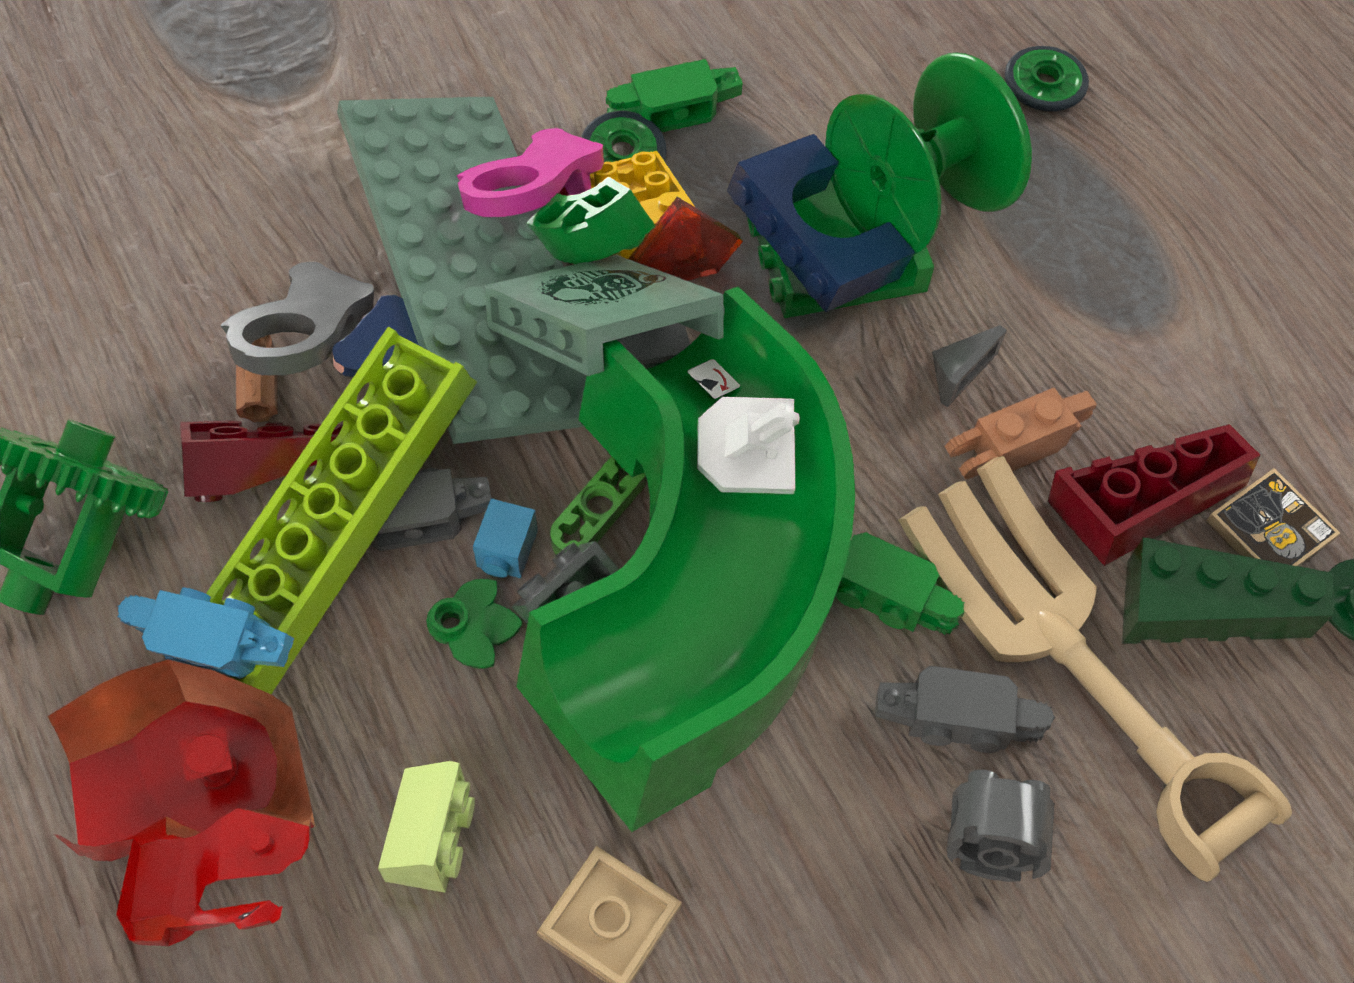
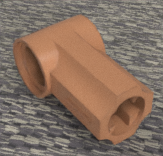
M270 335L257 339L252 343L254 346L275 348ZM236 365V412L239 418H246L252 422L269 421L270 417L278 414V375H259Z

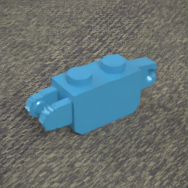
M182 587L180 594L160 590L156 600L130 595L128 598L125 597L121 604L117 606L119 607V615L117 617L121 619L120 621L129 626L136 627L135 629L143 632L142 639L147 650L162 654L167 660L213 670L239 679L253 672L255 665L284 667L294 640L288 634L270 627V624L254 615L255 607L253 605L231 598H226L224 605L210 602L211 596L185 587Z

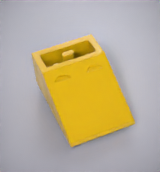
M658 151L639 152L631 158L616 162H604L602 169L590 174L591 189L607 177L629 188L656 225L645 235L643 242L639 246L631 250L624 249L614 255L648 267H654L702 253L698 210Z

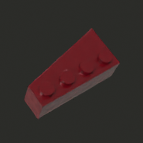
M1230 424L1175 438L1173 444L1160 448H1153L1152 445L1135 449L1134 455L1111 460L1110 456L1093 460L1091 466L1073 471L1072 467L1056 470L1047 502L1098 560L1106 566L1136 549L1143 537L1154 539L1245 488L1261 455Z

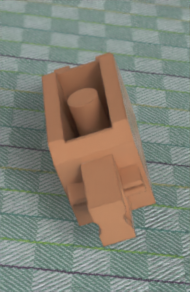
M1051 388L979 418L975 428L953 437L944 447L950 457L959 456L971 450H975L977 453L976 457L968 459L959 468L965 480L979 476L976 469L995 457L1004 456L1011 470L1015 471L1057 453L1065 447L1072 434L1080 430V423L1091 417L1093 409L1096 408L1097 404L1088 391L1063 399L1055 388Z

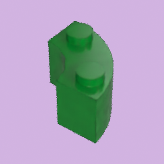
M607 177L596 187L581 194L565 196L557 193L551 198L550 202L544 205L526 222L555 259L573 264L593 262L614 255L624 249H634L643 242L645 235L656 227L632 191L610 177Z

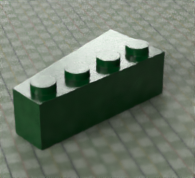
M1145 537L1142 538L1127 561L1122 644H1138L1141 640L1160 639L1161 643L1181 642L1182 639L1208 638V641H1226L1229 637L1248 636L1251 640L1311 638L1333 616V573Z

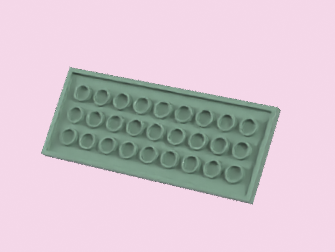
M493 96L339 100L337 114L401 297L407 309L418 345L453 364L457 362L463 365L471 378L477 382L447 427L453 444L584 427L578 418L587 375L488 328L485 285L564 267L562 261L555 259L526 223L540 208L506 217H482L464 210L458 186L459 179L456 175L483 163L518 156ZM521 186L503 187L493 191H504L509 189H515Z

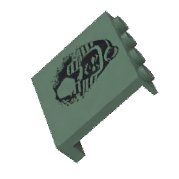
M618 255L485 285L489 329L587 376L604 372L603 343L676 323L716 339L723 338V318L725 314L723 294Z

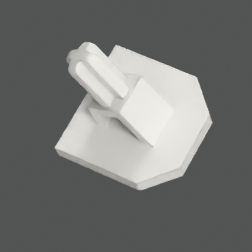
M722 397L698 418L697 469L721 492L794 494V426L799 424L800 419L799 414L794 412V399Z

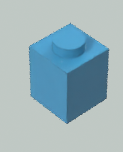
M491 498L473 544L477 567L494 577L504 578L510 575L521 578L538 532L536 511Z

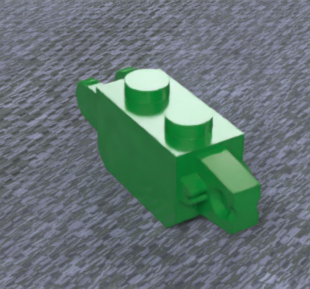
M706 59L631 74V83L609 88L610 90L607 91L606 104L609 105L607 113L630 111L641 114L643 118L655 123L661 132L711 122L715 117L717 103L742 95L743 83L736 67L710 69Z
M867 532L853 535L845 570L836 592V598L842 604L854 609H866L878 615L884 624L895 629L905 628L914 632L917 624L944 635H950L954 629L958 628V620L965 613V602H962V598H958L957 595H952V592L936 585L939 573L934 563Z

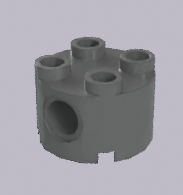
M974 770L968 774V782L960 784L952 794L951 827L947 841V857L953 862L955 858H960V869L969 874L990 880L1021 881V872L1033 870L1032 879L1045 875L1051 870L1055 803L1050 798L1051 788L1049 785L1038 780L1019 782L1001 779L996 773L989 770Z

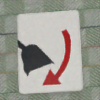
M714 359L688 370V373L714 399L740 387Z

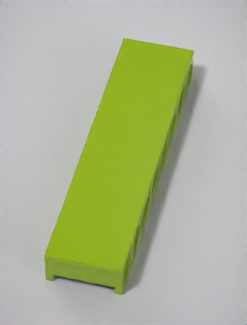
M387 327L206 593L211 596L210 602L224 605L226 599L222 601L223 593L226 587L233 580L237 579L234 590L227 598L253 605L255 607L254 615L270 624V627L294 638L284 667L255 665L253 672L241 679L231 678L269 694L273 693L477 384L476 380L471 378L463 365L457 362L453 364L403 338L396 330ZM394 345V351L391 358L383 366V358L385 356V353L391 346ZM369 383L366 395L357 404L360 390L365 384ZM343 421L339 435L331 442L334 428ZM317 460L315 470L304 481L307 468L313 461ZM291 499L288 510L277 520L281 506ZM261 539H264L261 550L250 560L252 549Z

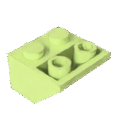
M446 761L404 769L378 870L385 882L445 893L449 877L457 878L463 856V847L457 846L461 827L469 828L475 806V798L469 797L470 782L465 781L460 763Z

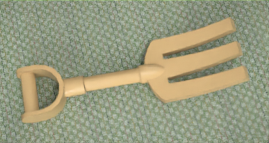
M1004 456L995 457L976 470L1009 530L1056 598H1053L1012 551L980 506L966 481L956 482L938 495L973 559L1018 624L1014 625L981 587L952 548L926 506L917 507L898 519L919 557L935 564L939 573L937 585L952 592V595L962 598V602H965V613L961 617L962 620L996 661L1025 662L1050 655L1056 663L1067 667L1138 746L1136 752L1166 784L1160 793L1156 810L1160 833L1171 851L1194 876L1206 882L1213 880L1220 872L1218 863L1270 822L1280 825L1290 819L1292 810L1287 798L1266 774L1249 761L1228 753H1204L1194 757L1168 727L1162 728L1087 646L1086 638L1080 630L1093 608L1097 586L1077 565L1048 528L1022 489ZM1193 779H1213L1228 784L1245 798L1244 801L1199 836L1192 830L1184 817L1180 801L1183 784Z

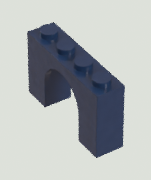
M811 134L738 162L727 192L734 203L742 209L755 225L759 234L764 236L777 252L782 262L790 268L803 284L808 294L816 300L826 313L900 279L915 251L890 222L854 237L837 238L816 231L802 220L793 203L826 190L839 163L815 134Z

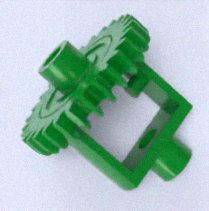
M68 419L58 444L50 440L45 441L34 435L29 436L19 431H11L1 427L0 466L2 473L6 477L0 490V565L8 568V571L0 589V603L23 612L44 615L54 592L75 597H92L125 512L128 516L137 514L139 518L146 517L150 519L156 517L162 510L169 492L168 488L154 482L155 480L143 477L140 473L110 463L107 457L116 436L93 426ZM50 481L57 485L55 490L57 496L61 495L65 488L77 491L75 496L76 502L82 501L85 495L88 494L60 565L24 548L35 517L44 509L43 497Z

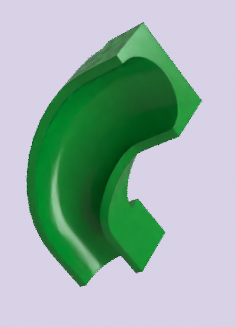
M738 286L724 291L723 294L725 310L723 338L716 339L701 333L683 351L660 365L646 369L617 339L603 343L604 372L586 376L578 420L632 478L645 473L650 494L649 527L636 552L621 569L529 612L516 687L631 832L710 788L717 769L745 751L778 716L793 695L810 662L844 573L852 537L855 506L854 462L847 425L835 393L816 361L799 342ZM714 359L740 387L714 399L688 373V370ZM722 397L794 399V412L798 413L800 417L799 424L794 426V494L721 492L697 469L698 418Z

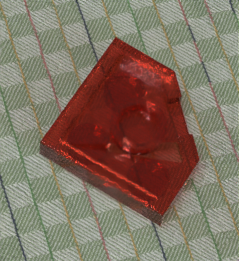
M677 196L656 222V227L645 236L643 242L628 259L689 281L718 273L742 244L743 240L737 232Z

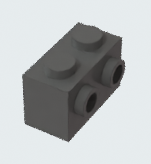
M596 541L580 544L579 546L572 542L553 558L552 561L556 564V567L545 577L538 573L517 591L521 598L512 608L526 624L528 623L529 612L619 570Z

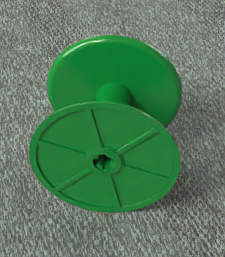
M953 52L943 54L934 59L924 69L914 93V125L896 106L883 98L871 94L849 96L834 108L828 121L825 147L839 162L831 177V181L844 211L861 234L890 222L915 251V255L929 245L938 229L942 204L940 185L958 202L982 212H996L1013 205L1023 194L1030 177L1032 164L1031 139L1023 111L1004 79L987 63L966 53Z

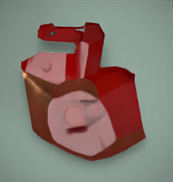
M165 660L127 671L103 682L47 716L59 737L70 765L78 844H73L61 835H53L79 856H86L94 861H114L129 855L116 916L131 942L137 945L169 947L187 939L195 931L233 923L238 929L247 930L273 924L280 920L283 906L278 907L270 900L205 911L202 910L199 903L205 886L219 880L280 874L291 863L302 859L308 848L311 828L315 827L291 707L267 692L216 671Z

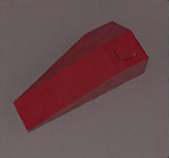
M242 421L180 422L184 497H194V500L198 502H216L222 500L223 495H233L286 476L321 424L303 426V432L294 431L292 426L283 425V422H268L265 426L258 427L257 430L243 428ZM338 424L334 428L331 442L339 435L343 424ZM317 460L313 461L309 467L316 465Z

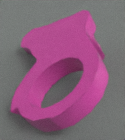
M559 128L544 129L536 132L531 136L532 143L523 155L483 163L456 175L459 179L458 186L464 210L482 217H506L523 214L546 205L564 186L569 195L581 194L591 189L590 174L602 169L604 164L603 144L571 135ZM521 186L515 189H509L504 191H493L503 187Z

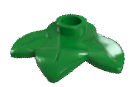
M475 579L464 583L453 598H444L435 603L429 610L426 619L430 635L436 641L448 644L453 657L458 662L479 669L493 667L495 665L493 646L503 644L512 639L523 625L522 620L514 612L494 603L497 596V581L490 579ZM448 618H456L460 621L453 628H445L443 626L444 621Z

